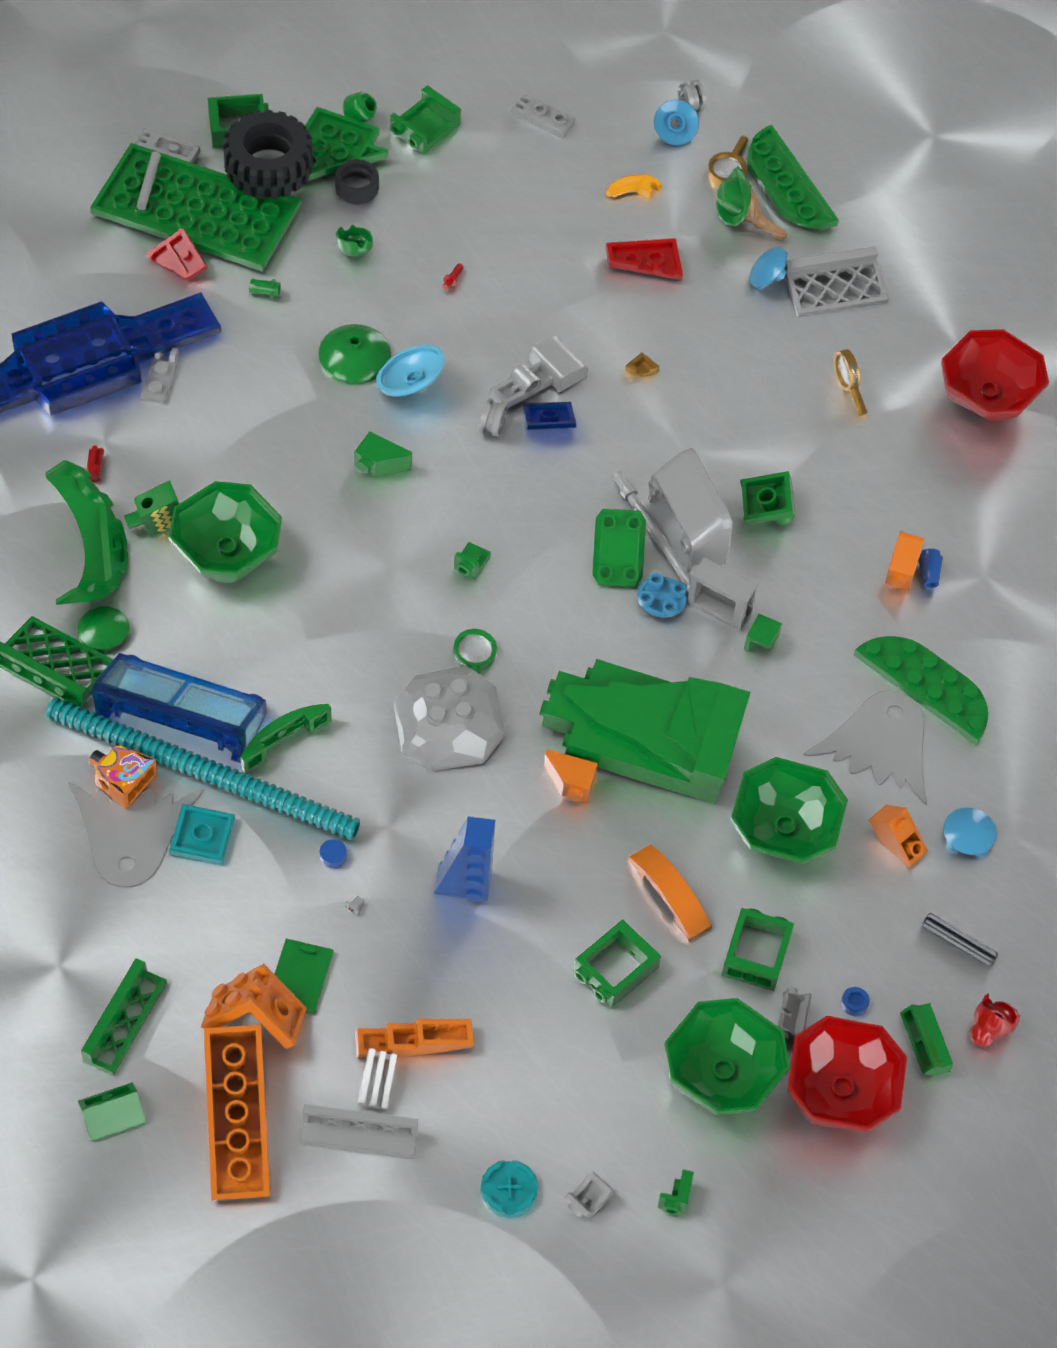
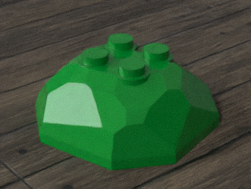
M214 481L174 507L169 541L198 573L218 582L232 583L242 579L276 554L279 545L282 516L251 484Z
M774 757L743 772L730 820L739 838L749 850L806 864L836 848L848 799L828 770Z
M738 998L697 1002L664 1043L672 1086L715 1116L757 1111L790 1069L783 1030Z

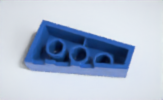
M467 817L458 832L457 839L453 840L451 849L445 853L444 860L438 865L434 894L462 897L474 902L488 901L496 820Z

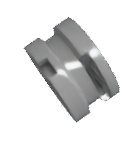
M694 80L690 84H679L678 87L681 90L678 91V99L690 104L696 112L705 111L706 95L701 82Z
M487 399L480 418L479 432L484 433L487 429V432H491L493 436L499 437L501 434L499 429L503 428L507 415H505L504 411L508 410V404L503 402L493 404L492 399Z

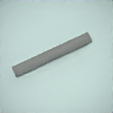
M152 152L136 206L139 210H145L161 157L158 152Z

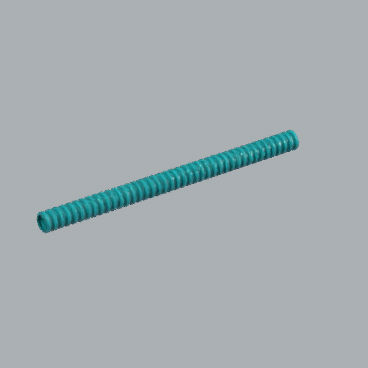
M58 697L53 698L48 704L46 710L47 719L52 720L54 718V721L57 723L61 722L62 725H69V728L72 729L76 727L77 731H83L87 735L91 733L92 737L96 738L98 736L99 740H106L109 744L113 742L114 746L120 745L158 760V763L161 765L165 763L166 767L170 768L172 766L176 771L180 769L181 773L185 774L187 772L188 776L192 777L195 775V778L198 780L203 778V782L207 783L210 781V784L213 786L218 784V788L222 789L225 787V790L228 792L233 790V794L238 795L240 793V796L243 798L248 796L250 801L255 799L256 803H263L265 807L270 805L271 809H278L280 813L285 811L286 815H293L295 819L301 818L302 822L308 821L310 825L316 824L317 828L324 827L325 831L331 830L332 834L335 835L339 833V836L342 838L347 836V840L351 841L358 833L360 819L356 817L352 819V815L348 814L345 816L342 811L337 813V809L332 808L330 810L327 805L322 807L321 803L317 802L315 804L312 799L307 801L306 797H299L297 793L292 795L291 791H284L282 787L277 789L276 785H269L267 781L261 782L260 778L254 779L252 775L246 776L245 772L239 773L237 769L231 770L230 766L224 767L222 763L216 764L215 760L209 761L207 757L201 758L200 754L194 755L190 750L186 752L185 748L179 749L175 744L171 746L170 742L164 743V740L160 738L157 740L155 736L149 737L148 733L144 732L142 734L140 730L134 731L133 727L127 728L125 724L119 725L118 721L112 722L110 718L105 719L103 715L97 716L95 712L90 713L88 709L83 710L80 706L75 707V704H68L67 701H61Z

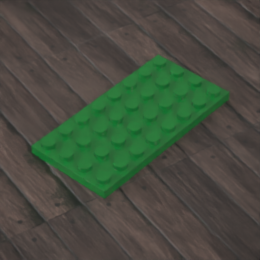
M130 143L90 206L91 214L167 239L183 228L197 250L262 272L264 271L299 211L301 199L290 195L283 197V195L278 196V199H271V197L259 199L256 195L251 197L246 195L244 190H238L234 183L232 184L229 181L227 174L158 152L161 157L145 210H139L136 206L152 152L158 151Z

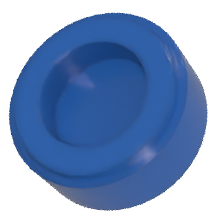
M331 839L321 845L320 860L325 866L335 868L341 866L346 861L347 849L341 841Z
M848 988L842 995L841 1007L851 1016H860L868 1009L869 995L862 988Z

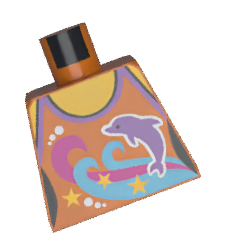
M120 745L115 746L108 755L95 750L89 758V764L96 767L94 774L97 786L126 810L157 775L156 760L154 758Z

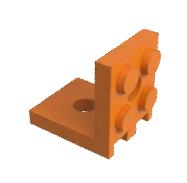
M265 964L247 973L242 972L229 983L225 985L222 983L212 991V998L204 1012L205 1016L201 1024L203 1029L222 1027L250 1012L285 1049L295 1045L307 1008Z

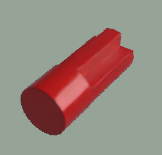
M97 445L89 449L86 468L92 475L89 477L92 482L100 481L104 449L98 448Z

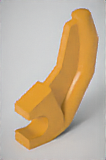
M647 174L625 176L611 183L605 194L607 197H618L628 192H637L638 195L651 198L653 196V189L651 188L659 192L662 190V183L655 177Z

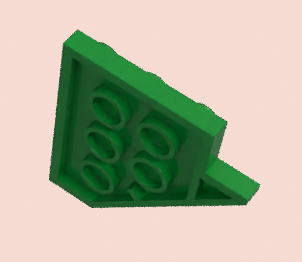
M316 107L305 125L312 136L313 171L309 176V180L336 173L337 168L349 160L358 159L373 163L388 157L387 149L374 145L380 135V128L320 107Z

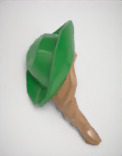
M737 166L728 179H724L719 186L716 195L718 216L725 224L736 227L741 222L751 223L756 228L769 232L777 240H784L787 233L764 217L759 208V199L744 172Z

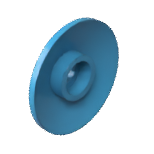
M669 100L657 109L654 116V128L658 137L665 143L673 146L684 145L691 141L697 133L699 125L698 116L694 108L687 102ZM672 120L677 122V128L671 126Z

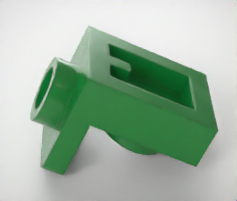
M468 542L461 553L457 552L455 554L454 569L463 576L477 579L489 561L491 552Z
M682 1170L681 1180L676 1178L674 1180L672 1195L660 1193L658 1209H662L670 1215H686L693 1171Z

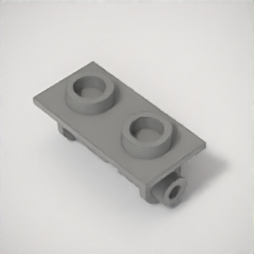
M788 987L787 991L783 992L784 998L781 1009L785 1013L780 1014L778 1027L784 1032L786 1046L793 1045L795 1035L805 1030L812 995L811 993L799 995L798 990L794 987Z

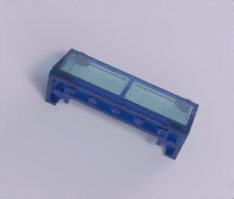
M119 653L96 680L92 688L97 716L103 715L106 719L110 718L111 714L114 713L116 717L120 718L122 712L189 733L216 742L218 750L223 751L224 748H227L232 753L231 760L241 763V756L245 748L258 733L267 714L266 699L257 694H247L141 660L135 655H125Z

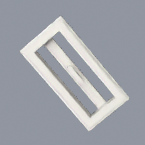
M371 1048L368 1050L357 1105L381 1111L387 1109L397 1058L396 1054L390 1055L384 1051L377 1052ZM376 1058L378 1059L371 1099L368 1101L366 1100L373 1059ZM384 1061H388L381 1102L377 1103Z

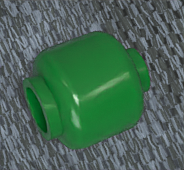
M364 91L348 95L342 105L344 116L361 122L371 120L375 116L377 108L375 99Z

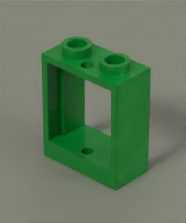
M263 94L207 98L212 148L223 147V140L229 129H220L219 117L252 115L255 111H260V113L266 112V110H269V105L264 103Z
M741 907L721 976L775 991L794 923L780 916L772 917L762 914L757 909ZM744 925L783 937L774 968L734 956Z
M622 919L575 958L573 971L576 978L582 984H587L593 990L594 995L600 1002H606L613 1008L659 968L661 955ZM616 941L640 966L613 987L589 963Z

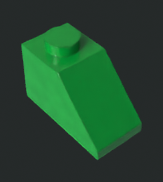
M369 431L354 451V467L363 473H368L375 477L409 471L412 468V452Z

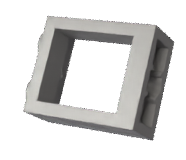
M704 557L699 565L695 564L689 573L688 577L691 581L686 589L689 593L687 604L741 630L753 612L758 584Z

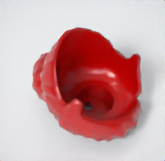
M989 993L985 994L982 1001L976 1007L974 1013L975 1025L970 1029L971 1041L976 1046L983 1048L990 1046L994 1039L1013 1032L1020 1019V1014L1014 1006L1002 1001L992 1003V1000L989 999Z

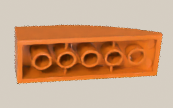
M261 1025L204 1028L211 1200L221 1201L270 1197Z

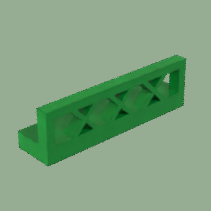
M135 958L81 1050L83 1063L114 1076L167 984L166 979L147 971L146 962ZM145 979L157 984L153 992L141 994L140 986ZM141 1002L143 1008L141 1014L128 1018L126 1012L128 1007ZM127 1026L129 1030L127 1038L115 1041L113 1037L115 1029ZM114 1049L116 1057L111 1065L98 1060L102 1052Z

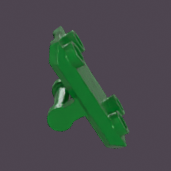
M602 509L595 520L592 575L597 584L636 587L643 578L646 519L641 511Z

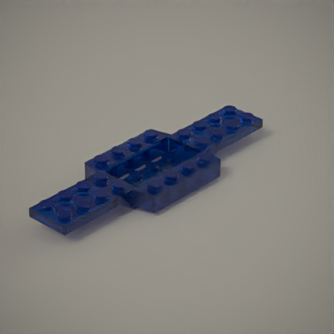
M200 292L137 316L116 315L101 301L11 333L14 352L0 364V413L36 401L52 416L142 383L139 362L153 358L160 351L161 354L171 351L172 348H180L221 333V325ZM95 338L105 340V343L101 346L91 344ZM123 352L126 353V355H123V356H121V357H118V356H120ZM51 354L60 357L55 363H49L45 359ZM118 357L110 361L96 365L99 361L104 360L106 358ZM96 365L88 369L79 371L77 373L71 374L75 372L76 369L82 368L84 366ZM65 373L71 374V375H68V376H66V377H63V378L57 379V380H55V381L49 382V381H51L54 377L60 376V375H62V374H65Z

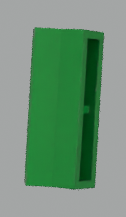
M911 1004L901 1011L900 1015L922 1074L936 1076L951 1072L953 1062L931 1004Z

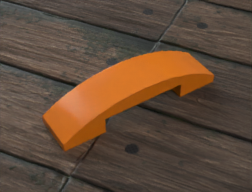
M650 844L628 857V860L642 879L647 878L675 915L674 922L689 941L712 929L704 909L689 885L658 849Z

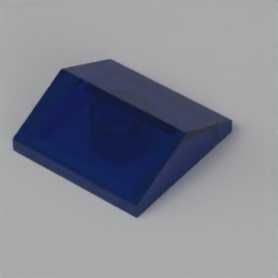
M571 402L523 403L525 430L576 428V419Z

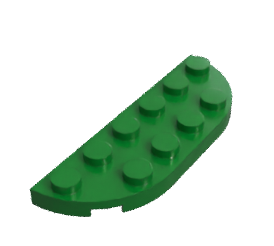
M773 125L760 130L753 137L748 148L747 164L752 176L777 212L785 220L806 228L825 230L838 226V218Z
M878 637L863 643L855 649L854 656L973 744L977 745L980 742L988 722L987 703L980 689L961 672L922 644L903 637Z

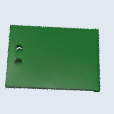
M286 938L274 974L307 1008V1013L316 1014V1008L334 950Z

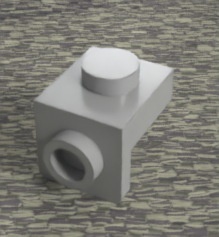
M591 1171L573 1193L568 1192L565 1198L570 1202L568 1207L577 1216L593 1217L615 1191L595 1172Z

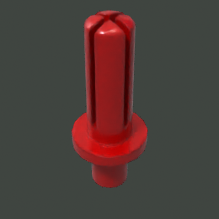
M457 264L450 275L444 276V284L442 285L444 290L455 287L457 284L456 279L464 269L462 264Z

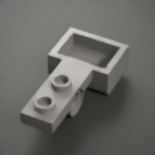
M552 336L532 347L529 362L533 366L528 367L527 364L519 365L513 370L510 378L490 388L489 395L498 404L501 402L507 403L509 408L550 385L558 392L567 389L587 378L588 367L557 336Z

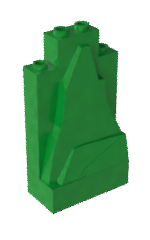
M596 659L593 668L588 667L585 678L559 671L556 680H550L546 693L550 695L549 701L543 700L539 715L543 716L542 727L565 733L562 746L566 747V755L598 763L597 768L716 805L751 692L723 683L689 677L688 681L670 682Z

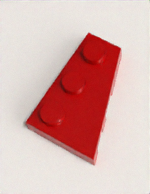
M676 238L606 243L609 267L682 280L683 278Z

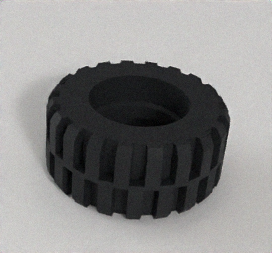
M266 110V112L261 113L260 111H255L252 115L248 116L246 114L242 116L240 121L236 120L225 134L223 153L227 178L232 184L234 183L238 190H244L246 195L251 197L256 195L259 199H264L265 197L278 199V196L283 195V197H286L292 191H298L302 188V184L305 185L309 180V176L313 171L312 136L307 127L301 121L298 122V119L294 116H286V113L281 111L278 113L273 112V110ZM263 150H276L284 153L283 156L275 159H260L253 156L254 153Z

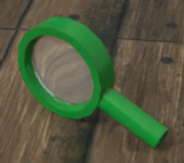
M475 628L467 629L456 637L453 655L461 667L473 669L480 675L481 670L490 667L495 661L497 645L491 634Z

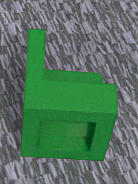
M758 614L746 636L744 650L749 651L753 642L765 648H770L772 644L775 645L780 635L782 623Z

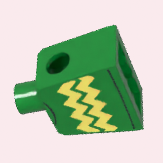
M169 480L134 498L137 511L124 515L129 530L144 525L148 535L170 531L173 510L179 504V501Z

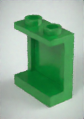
M428 85L421 90V100L401 116L395 113L390 115V131L423 154L461 125V108Z

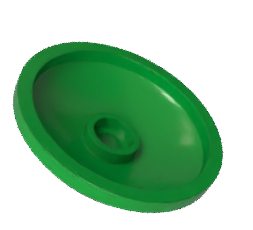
M360 324L344 325L330 331L321 341L318 351L322 369L331 378L347 384H364L375 380L378 372L391 359V348L385 336L372 327Z

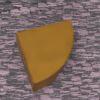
M641 352L625 365V371L635 376H650L659 371V365Z

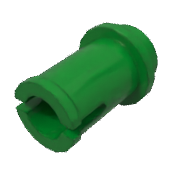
M251 279L250 284L258 287L249 286L250 294L269 295L271 298L279 297L281 283L277 282L276 279H272V281Z

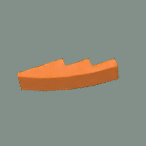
M416 1019L414 1024L387 1023L385 1028H357L355 1032L357 1059L367 1058L370 1048L375 1049L377 1052L384 1051L386 1054L406 1057L471 1048L474 1045L471 1019Z

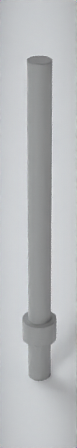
M616 471L612 477L620 487L621 495L625 501L630 502L634 510L642 512L646 519V528L687 587L691 581L688 577L689 572L638 498V492L633 484L628 483L621 471Z

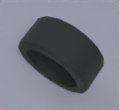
M349 160L342 163L335 173L337 195L342 200L351 204H364L373 200L379 190L378 170L373 164L364 160ZM352 176H361L367 178L370 183L364 187L354 188L346 185L344 181Z

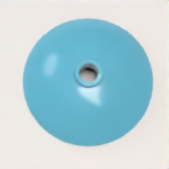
M418 345L403 350L389 359L378 372L376 378L377 386L383 394L393 397H404L419 393L439 377L445 365V356L442 350L434 345Z

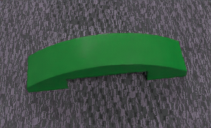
M318 704L299 708L284 714L265 726L245 748L241 756L242 772L248 773L266 762L267 749L303 727L311 734L331 722L330 705Z

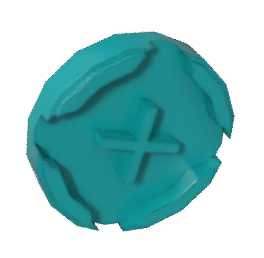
M503 1160L496 1162L487 1169L482 1177L480 1192L484 1204L498 1216L509 1218L521 1216L530 1210L536 1201L538 1192L536 1175L530 1167L520 1161L512 1160V1162H505Z

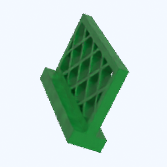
M31 616L6 643L0 642L1 669L53 697L60 698L61 701L65 700L68 704L73 703L75 707L80 706L82 709L87 706V699L118 667L117 661L88 647L86 644L34 616ZM34 626L41 630L43 634L28 636V631ZM60 640L64 643V646L50 647L48 641ZM45 642L46 648L31 650L30 643ZM17 644H26L27 650L18 651L12 647ZM80 651L85 654V658L71 659L70 652ZM66 653L67 660H52V654ZM47 655L49 662L40 663L34 660L33 657ZM102 663L107 667L104 670L93 671L91 664ZM88 665L89 671L74 673L73 666ZM69 667L70 674L62 675L56 672L54 668ZM91 678V684L87 688L76 682V680Z

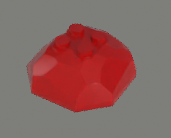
M1004 329L970 330L941 360L947 397L991 422L1006 421L1018 417L1049 385L1044 355Z
M825 1016L795 1035L787 1091L810 1124L867 1133L901 1110L907 1055L883 1026Z

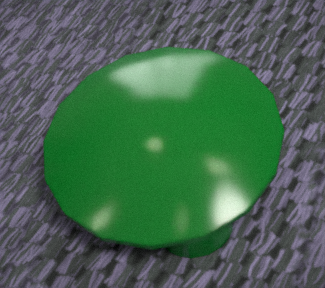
M112 607L91 609L81 617L78 623L79 639L88 647L100 650L105 654L113 652L115 647L125 641L130 630L126 616L120 610Z

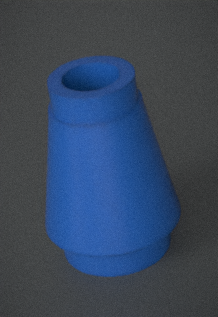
M937 549L922 550L918 559L924 586L927 588L939 586L943 557Z

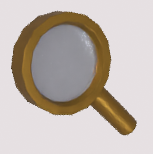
M746 136L740 137L732 153L720 152L710 159L707 172L713 183L720 186L724 179H728L737 166L742 169L746 176L747 165L740 156L748 143Z
M850 350L838 351L834 355V369L838 382L843 390L850 392L858 416L865 415L867 409L858 388L860 373L857 361Z

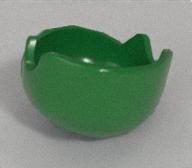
M351 225L348 230L339 227L336 232L338 247L347 256H361L369 252L373 246V236L365 228Z

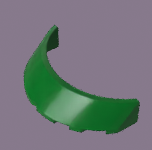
M63 460L45 472V476L64 498L76 519L83 540L85 564L78 586L55 600L56 605L91 602L107 597L120 586V580L122 575L126 573L128 565L127 539L121 520L115 518L111 509L113 506L111 499L107 494L99 491L96 485L89 479L92 475L85 468Z

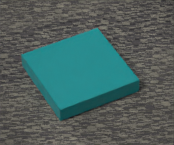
M182 804L169 848V855L222 865L235 821V814Z

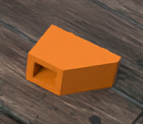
M886 804L868 819L879 842L906 866H912L928 852L907 808Z

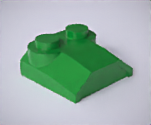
M789 471L740 480L743 495L744 523L773 521L775 524L785 525L794 519V492Z

